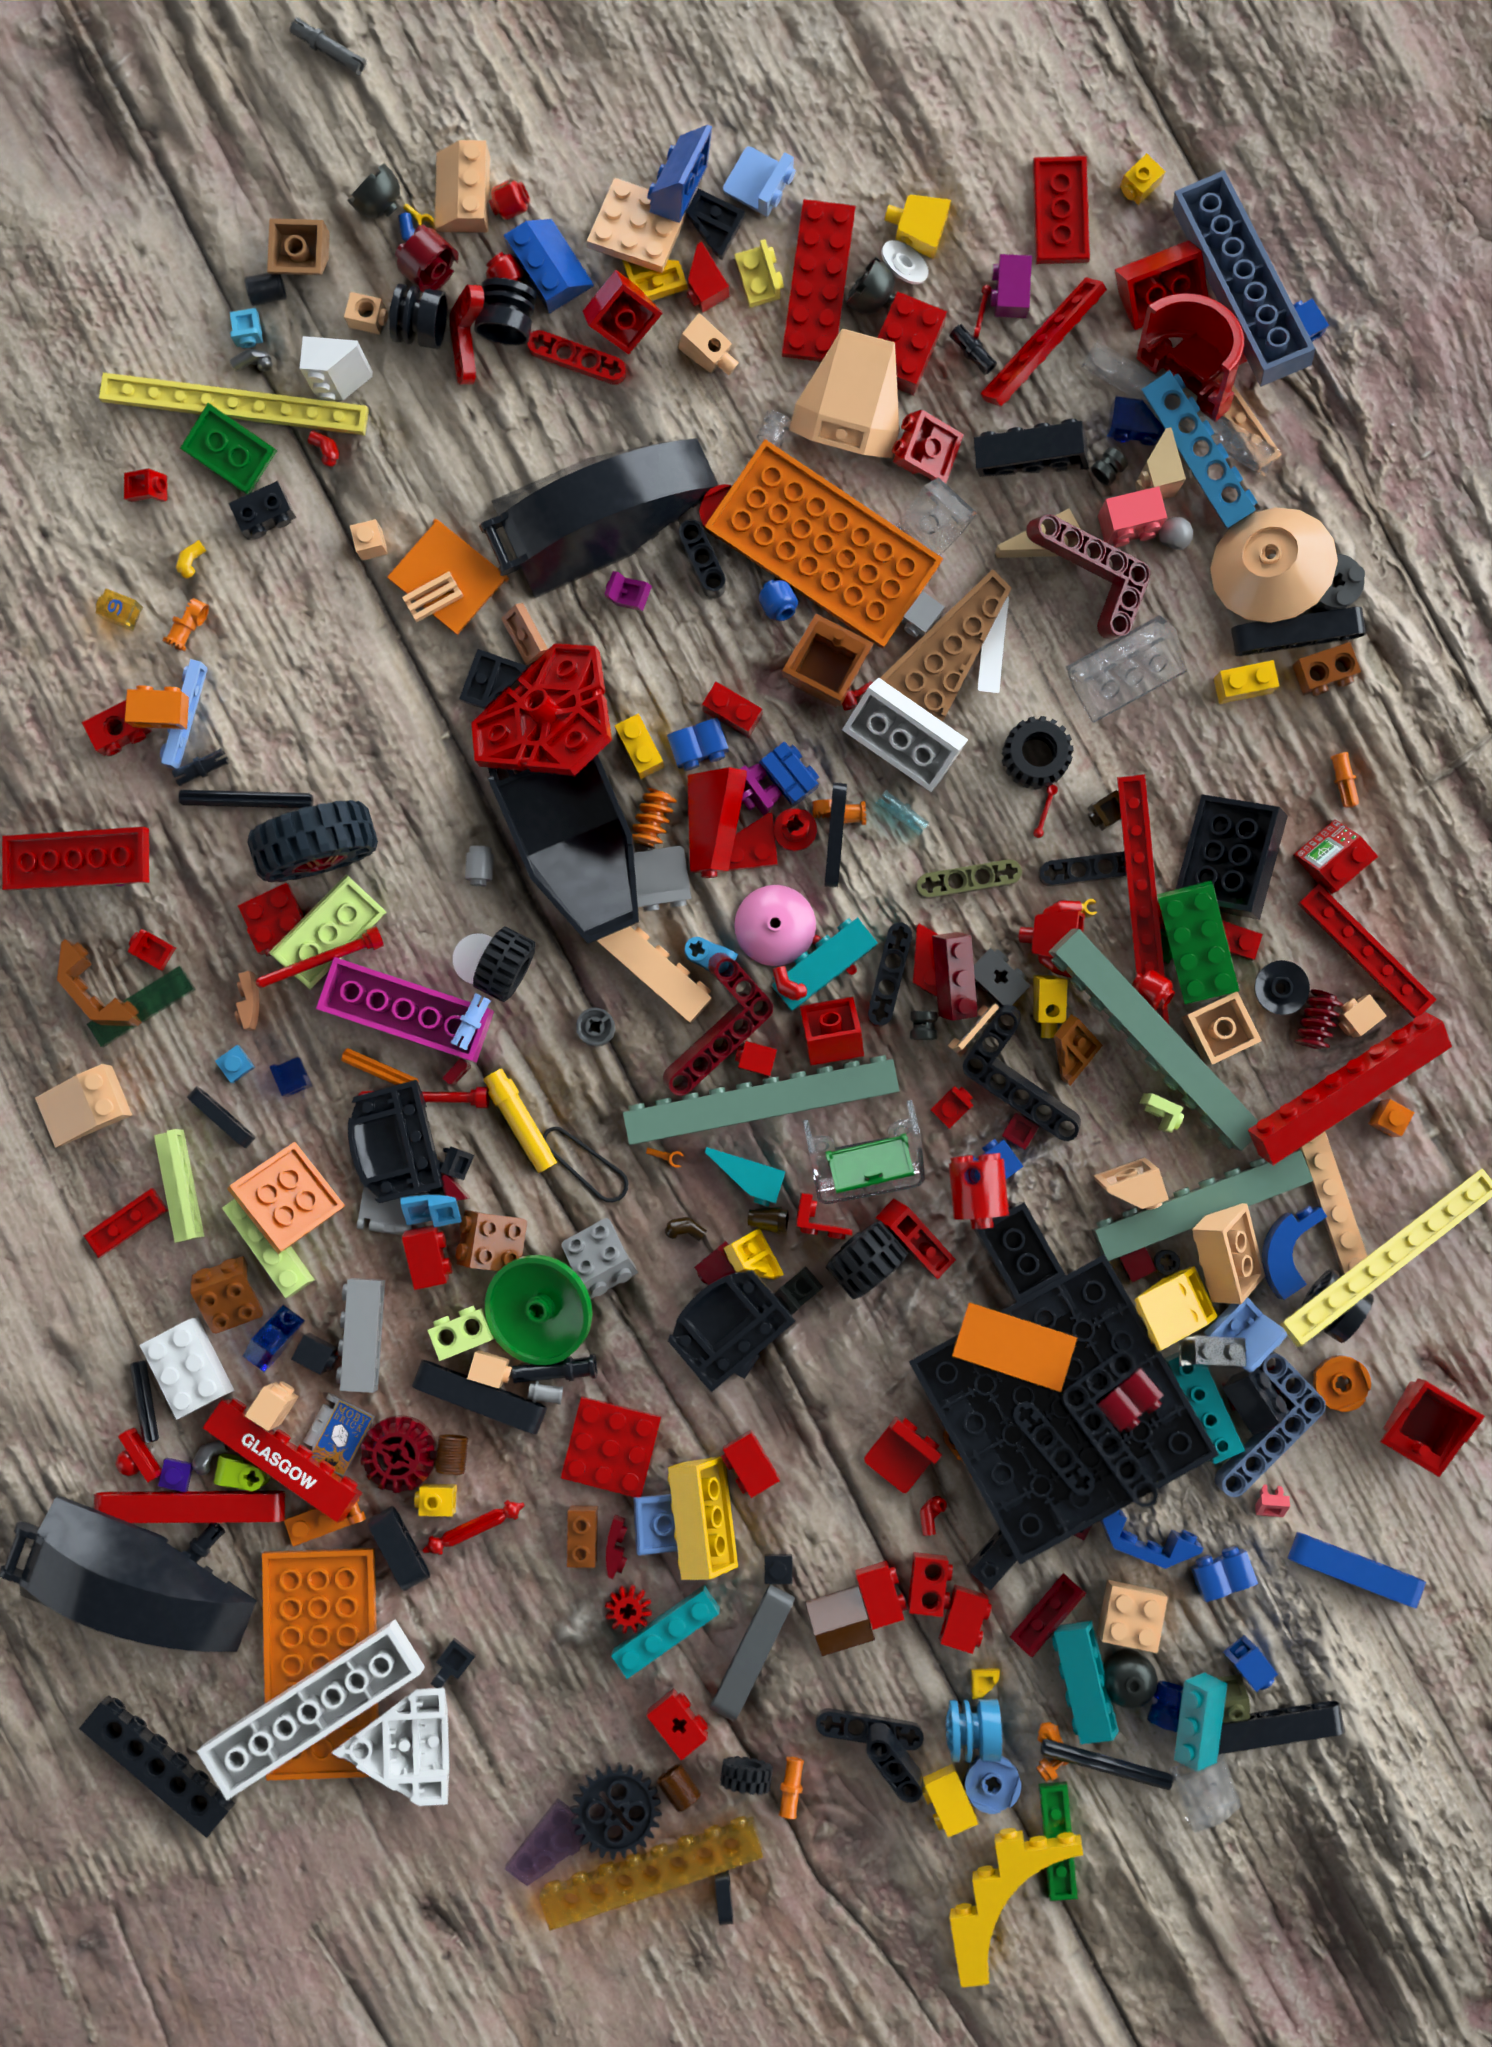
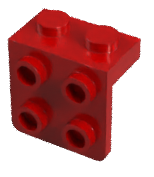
M896 1416L866 1453L864 1461L899 1491L907 1493L930 1463L936 1464L942 1454L938 1450L940 1445L928 1435L925 1438L921 1437L915 1432L918 1429L916 1425L907 1418L900 1420Z

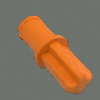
M1348 752L1331 756L1336 776L1334 783L1338 784L1343 806L1349 808L1358 805L1359 800L1354 783L1356 775L1352 773Z

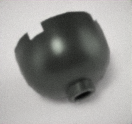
M385 163L378 167L380 171L375 176L371 173L352 193L353 197L347 200L356 211L365 217L378 218L383 214L389 217L398 208L396 200L400 195V185L394 173Z
M874 257L865 267L866 271L861 277H858L846 297L845 303L861 314H873L882 307L887 309L896 296L892 293L895 286V277L888 266L877 257Z
M1129 1649L1116 1651L1110 1655L1111 1657L1103 1664L1105 1671V1687L1111 1701L1122 1708L1128 1709L1143 1707L1151 1701L1157 1690L1158 1679L1155 1668L1148 1658L1138 1651Z

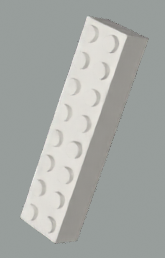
M395 1619L205 1742L197 1752L224 1797L228 1800L419 1676L425 1666Z

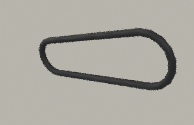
M554 1126L544 1132L543 1138L545 1141L551 1131L563 1133L622 1176L625 1183L622 1194L613 1199L606 1198L550 1148L554 1158L598 1198L605 1202L613 1203L620 1201L626 1195L629 1182L623 1171L560 1127Z

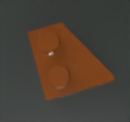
M1072 1014L1054 1035L1061 1080L1069 1086L1072 1085L1103 1046L1080 1019Z

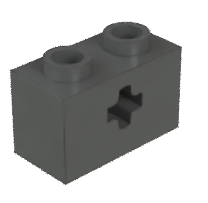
M990 948L974 964L975 984L1000 1008L1005 1005H1012L1030 987L1026 982L1029 978L1020 969L1016 968L1013 970L1007 964L1009 959L1000 950L996 949L993 951ZM994 972L996 974H999L1001 972L1004 973L1005 976L1003 980L1006 983H995L994 979L996 978V975L994 974Z

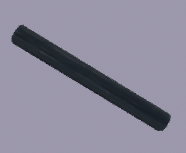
M180 790L178 795L181 805L305 808L313 806L314 803L313 795L310 793Z
M1044 1739L1041 1743L1040 1752L1046 1757L1165 1790H1170L1174 1782V1777L1167 1772L1049 1739Z

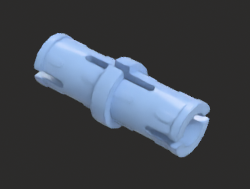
M477 993L474 994L466 1014H462L460 1018L462 1022L453 1040L450 1042L458 1046L461 1038L464 1036L459 1046L464 1050L468 1049L467 1047L476 1028L480 1029L482 1024L479 1022L491 1000L484 997L478 1007L482 996Z

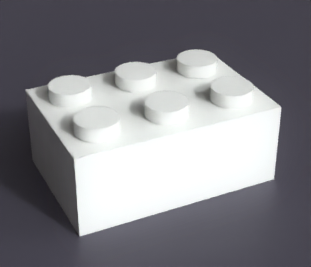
M198 1317L188 1319L140 1345L176 1420L234 1391Z

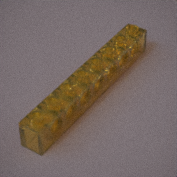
M740 1816L731 1820L729 1825L708 1827L704 1830L703 1834L694 1837L693 1834L684 1835L677 1840V1843L668 1846L666 1843H661L652 1847L650 1852L642 1855L639 1852L636 1855L632 1853L627 1855L624 1861L615 1864L613 1861L603 1863L597 1867L598 1870L589 1873L583 1870L573 1874L569 1880L563 1882L553 1880L548 1882L542 1888L539 1900L549 1931L764 1858V1847L754 1817L746 1818V1816ZM728 1838H734L739 1844L735 1848H728L724 1845V1841ZM702 1847H706L711 1850L712 1854L708 1857H701L697 1851ZM679 1856L685 1860V1864L675 1866L670 1860L673 1857ZM655 1866L659 1872L656 1875H648L644 1868ZM620 1875H627L632 1879V1882L626 1885L621 1884L617 1878ZM600 1884L605 1888V1891L597 1894L592 1891L591 1886ZM568 1893H573L579 1900L570 1903L564 1896Z

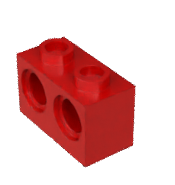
M913 1552L907 1607L909 1613L943 1617V1611L949 1608L950 1592H946V1583L952 1580L953 1564H949L947 1556ZM931 1564H936L940 1567L939 1573L934 1577H929L925 1574L926 1567ZM932 1592L936 1594L937 1599L933 1604L926 1605L922 1602V1597L926 1593Z

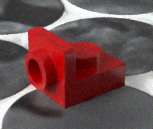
M150 468L124 473V500L135 502L153 498L161 502L167 501L168 484L165 474Z
M953 1086L930 1111L950 1129L974 1106L971 1102L973 1097L962 1086L959 1089Z

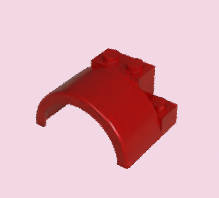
M1187 293L1166 296L1147 307L1136 359L1155 374L1162 368L1167 372L1170 370L1173 376L1178 373L1186 387L1198 396L1196 403L1200 411L1216 422L1230 410L1235 393L1232 391V387L1244 349L1243 330L1235 315L1227 307L1214 299ZM1181 337L1182 340L1173 349L1169 338Z

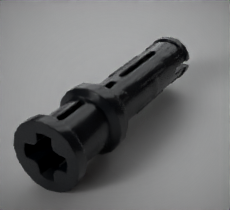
M595 1354L575 1359L569 1356L564 1361L550 1365L531 1364L515 1365L512 1367L514 1384L557 1378L574 1381L575 1378L591 1376L592 1379H596L598 1375Z

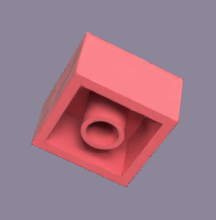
M1159 486L1108 498L1098 514L1104 542L1114 545V547L1125 546L1130 543V540L1140 538V541L1153 539L1167 519Z

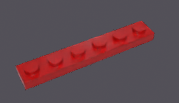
M1085 277L980 393L984 401L1000 407L1006 403L1021 384L1027 381L1030 374L1045 361L1049 353L1063 341L1068 332L1081 321L1088 310L1099 301V298L1107 291L1104 283Z
M1317 884L1297 903L1413 1019L1422 1015L1437 1000L1320 884Z

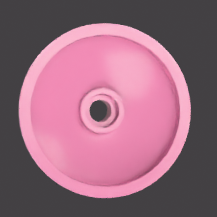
M769 885L753 891L742 901L736 913L735 934L741 949L752 960L766 966H784L793 963L795 959L809 949L815 936L816 920L811 905L803 895L786 886ZM778 919L781 925L778 928H772L770 921Z

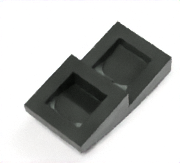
M805 1266L773 1294L792 1315L823 1288V1285Z

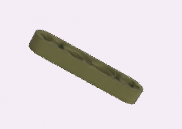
M1007 859L923 874L918 879L916 890L921 897L932 899L1015 884L1020 879L1022 869L1017 861ZM1007 865L1010 866L1011 870H1016L1012 879H1008L1007 875H1002L997 878L999 882H994L995 873L992 867H997L996 873L1003 872ZM986 870L990 875L989 882L986 884L977 883L975 880L976 871ZM952 874H958L963 879V885L958 889H953L948 884V878ZM938 876H943V886L946 891L941 892V886L934 887L932 893H928L927 889H922L921 885L925 884V879H930L931 883L940 882Z

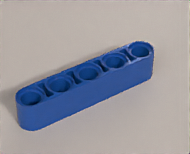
M1296 1532L1287 1557L1298 1564L1416 1609L1426 1585V1581L1301 1532Z

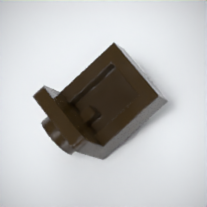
M1117 790L1092 803L1087 808L1090 812L1088 813L1089 820L1095 827L1099 826L1101 831L1121 820Z

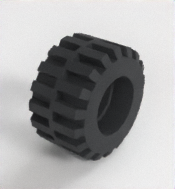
M1035 716L1029 717L1027 721H1020L1010 731L1002 748L1003 766L1007 767L1005 772L1008 776L1012 775L1014 777L1013 781L1016 784L1021 782L1024 784V788H1029L1030 786H1034V789H1040L1042 786L1047 788L1054 782H1057L1067 771L1073 758L1071 754L1074 748L1073 745H1070L1072 738L1070 734H1065L1066 728L1063 725L1061 727L1056 725V720L1047 721L1045 716L1035 719ZM1032 739L1045 742L1052 751V761L1043 767L1031 765L1023 756V744Z
M506 926L500 929L489 942L477 965L473 977L474 988L501 1002L508 1000L520 985L535 953V941Z

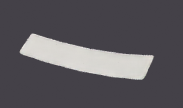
M1007 597L982 645L978 681L979 691L999 693L1009 597Z

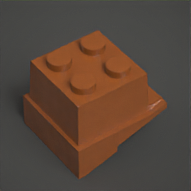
M815 614L784 666L782 677L786 678L789 684L836 708L837 705L840 707L874 643Z

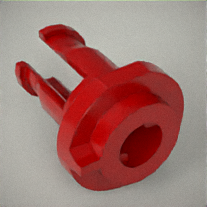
M789 808L781 812L775 820V839L786 850L802 851L808 848L816 838V821L806 810ZM793 823L802 826L798 830L792 831L791 834L788 831V827H792Z

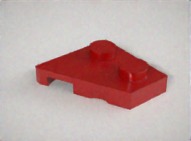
M767 813L735 834L729 871L778 866L772 813Z
M919 923L916 927L912 984L937 997L932 936L938 934Z

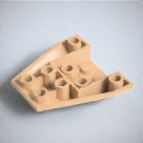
M842 328L796 402L789 430L811 441L854 453L893 458L892 449L900 432L895 342Z

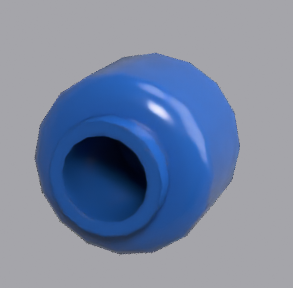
M770 580L764 584L763 589L759 593L758 600L769 619L785 621L795 614L798 599L786 581Z

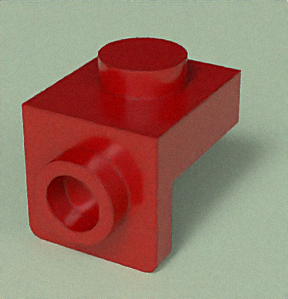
M141 929L139 933L136 932L131 937L128 944L130 948L127 952L163 971L176 947L151 932Z

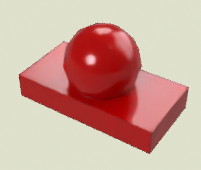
M131 1428L118 1435L125 1450L121 1451L117 1456L115 1464L117 1471L125 1476H134L141 1472L147 1483L158 1478L161 1475L162 1469L147 1445L143 1443L136 1428Z

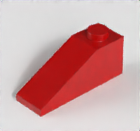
M895 1198L875 1217L878 1222L881 1221L896 1240L937 1280L956 1261L953 1255L915 1213Z

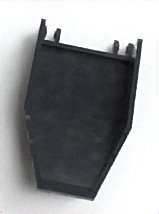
M598 754L575 776L547 772L541 773L539 771L531 772L529 769L515 774L514 770L506 769L510 777L500 780L497 768L488 767L490 777H488L489 783L530 879L582 938L590 944L639 923L633 837Z

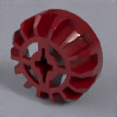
M406 1415L391 1416L380 1421L368 1431L361 1445L362 1458L360 1463L361 1466H364L368 1480L378 1485L377 1488L393 1491V1493L410 1491L422 1484L432 1473L437 1461V1443L431 1430L420 1420ZM390 1437H402V1440L395 1441L394 1443H391L386 1439ZM407 1440L412 1444L415 1454H413L411 1445L406 1442ZM399 1448L402 1450V1458L396 1460V1454L392 1451H396ZM377 1452L384 1457V1461L388 1466L386 1472L382 1470L378 1463ZM405 1466L410 1469L402 1475L390 1474L392 1468L398 1469Z

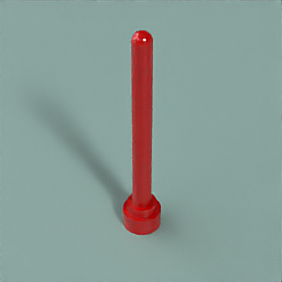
M376 926L372 927L362 934V938L258 977L256 985L259 988L266 987L333 961L334 957L340 958L363 948H373V950L384 947L382 937Z
M476 1087V1089H471V1092H422L425 1102L471 1103V1106H476V1108L488 1109L490 1096L487 1093L489 1091L488 1087ZM361 1091L358 1096L373 1091Z

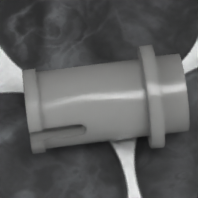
M539 1381L530 1383L528 1399L533 1400V1403H536L537 1400L561 1405L563 1387L539 1384Z

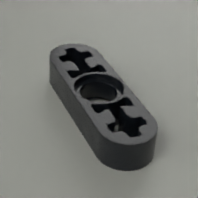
M198 1086L187 1096L199 1110L242 1147L247 1148L256 1138L251 1131Z

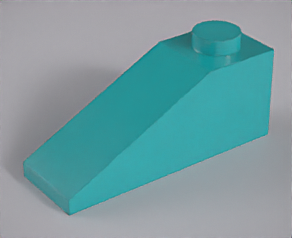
M706 1147L705 1153L750 1196H754L753 1202L768 1207L770 1202L776 1203L785 1171Z

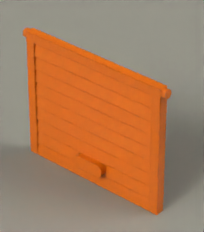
M435 518L432 522L434 524L387 578L408 594L439 576L450 572L463 597L432 615L458 635L503 582L509 581L507 575L501 576L496 566ZM447 582V583L441 585L440 587H438V588L432 590L431 592H429V593H427V594L421 596L420 598L416 599L415 601H418L419 599H421V598H423V597L429 595L430 593H432V592L438 590L439 588H441V587H443V586L449 584V582ZM450 590L422 607L424 609L454 593V590Z

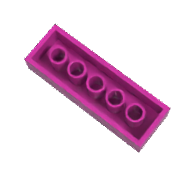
M336 957L333 958L316 1007L320 1011L476 1063L494 1014L493 1010L486 1009L479 1022L482 1024L480 1029L476 1028L467 1047L468 1049L464 1050L459 1047L464 1036L461 1038L458 1046L450 1042L453 1040L462 1022L460 1020L462 1014H466L471 1002Z

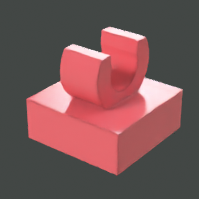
M1263 1485L1260 1490V1497L1255 1504L1256 1515L1284 1517L1290 1508V1497L1283 1496L1282 1486L1276 1488V1495H1270L1267 1491V1485Z

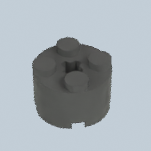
M1337 554L1338 562L1333 582L1319 602L1310 608L1314 612L1349 608L1359 598L1364 588L1365 570L1351 557Z

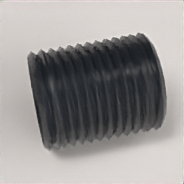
M263 273L245 277L246 291L252 306L273 303V301H283V299L286 300V290L281 274Z

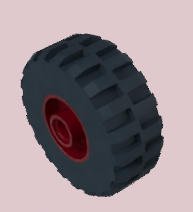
M347 800L317 804L271 818L257 825L255 829L249 832L247 843L257 875L263 881L284 882L315 876L358 862L376 851L378 839L369 809L360 801Z

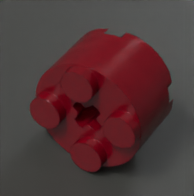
M425 225L418 226L407 242L400 244L395 251V257L398 258V270L423 293L425 289H440L454 273V270L451 268L453 262L458 263L459 259L457 250L434 229L427 228Z

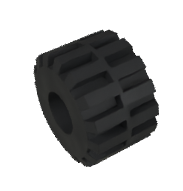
M879 1221L871 1224L861 1233L858 1232L840 1247L841 1250L829 1260L826 1269L851 1299L854 1300L862 1297L887 1278L903 1263L908 1253L886 1226Z

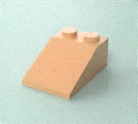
M98 1065L73 1076L35 1097L55 1148L132 1116L112 1065Z

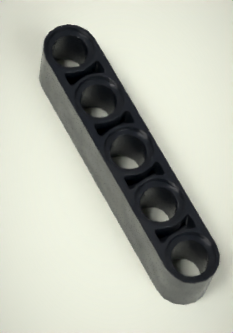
M1362 607L1298 615L1295 618L1273 623L1260 621L1245 623L1231 628L1235 656H1247L1360 638L1367 634Z
M421 1360L412 1383L413 1388L525 1432L538 1434L547 1411L546 1406L538 1402L533 1403V1400L507 1390L468 1380L467 1375L434 1362Z
M1324 1701L1250 1713V1719L1222 1722L1218 1754L1344 1734L1345 1729L1340 1702Z

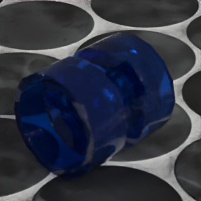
M1159 1680L1156 1693L1154 1694L1157 1702L1151 1704L1147 1720L1158 1727L1177 1732L1183 1687Z

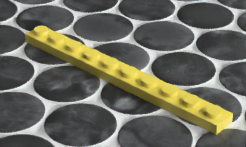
M103 373L99 399L104 403L199 415L207 403H210L232 419L365 435L369 411L368 407L364 405Z
M1483 1169L1474 1173L1280 1323L1297 1347L1302 1346L1492 1197V1180Z

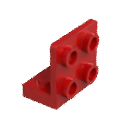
M800 1193L795 1225L801 1227V1233L817 1235L818 1230L828 1231V1237L845 1240L846 1235H852L853 1230L850 1228L809 1222V1217L815 1218L817 1201L812 1200V1194Z

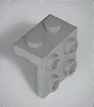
M674 846L634 853L638 907H643V911L646 912L659 910V904L670 902V907L687 905L686 900L692 899L683 847Z
M608 1218L602 1219L562 1242V1248L570 1266L583 1281L590 1299L603 1295L608 1289L628 1281L638 1273L635 1264L626 1253L612 1222Z

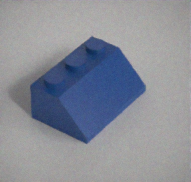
M705 125L682 134L676 145L670 146L666 164H661L657 175L656 184L652 183L648 191L647 199L651 200V213L680 223L708 166L712 126Z
M552 219L525 221L504 234L508 251L516 258L525 271L526 279L537 293L549 314L594 287L592 280Z

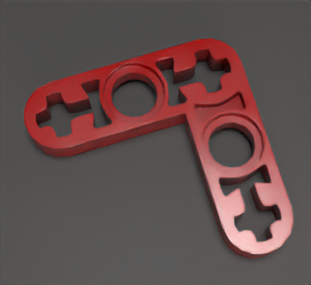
M467 284L450 311L449 324L457 382L460 385H473L476 379L470 327L484 305V291L481 285Z

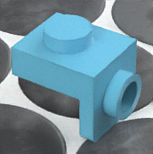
M256 308L230 312L232 325L230 335L237 347L252 348L256 344L263 343L259 313Z

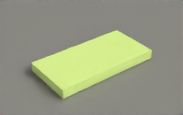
M346 874L269 953L284 967L362 938V934L366 933L367 929L372 928L386 911ZM332 961L294 976L311 990L330 970Z

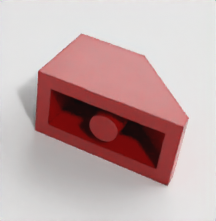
M700 242L696 246L688 277L689 291L686 293L691 304L694 307L698 305L703 313L729 298L730 293L728 283L704 244Z

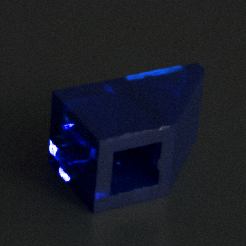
M1115 396L1111 405L1107 437H1113L1114 440L1119 442L1135 440L1147 446L1156 445L1163 435L1165 428L1145 402L1141 399Z
M283 1304L251 1338L243 1357L265 1373L282 1354L305 1320Z

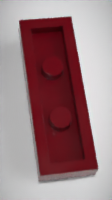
M1063 1573L1009 1637L1028 1656L1033 1658L1087 1593Z

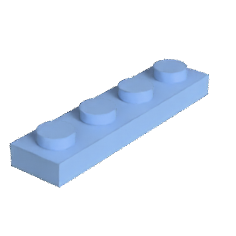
M190 659L189 666L184 668L182 674V681L184 683L181 691L189 697L187 730L167 729L169 733L167 743L162 745L160 751L161 763L175 770L180 768L208 669L200 661Z

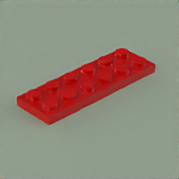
M803 199L782 357L822 362L839 334L856 210L855 205Z
M147 827L2 836V890L14 891L150 883L149 828Z

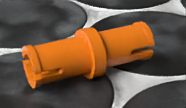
M787 1757L784 1782H781L780 1790L783 1792L779 1816L787 1819H796L799 1793H802L803 1788L800 1783L804 1760L797 1757Z

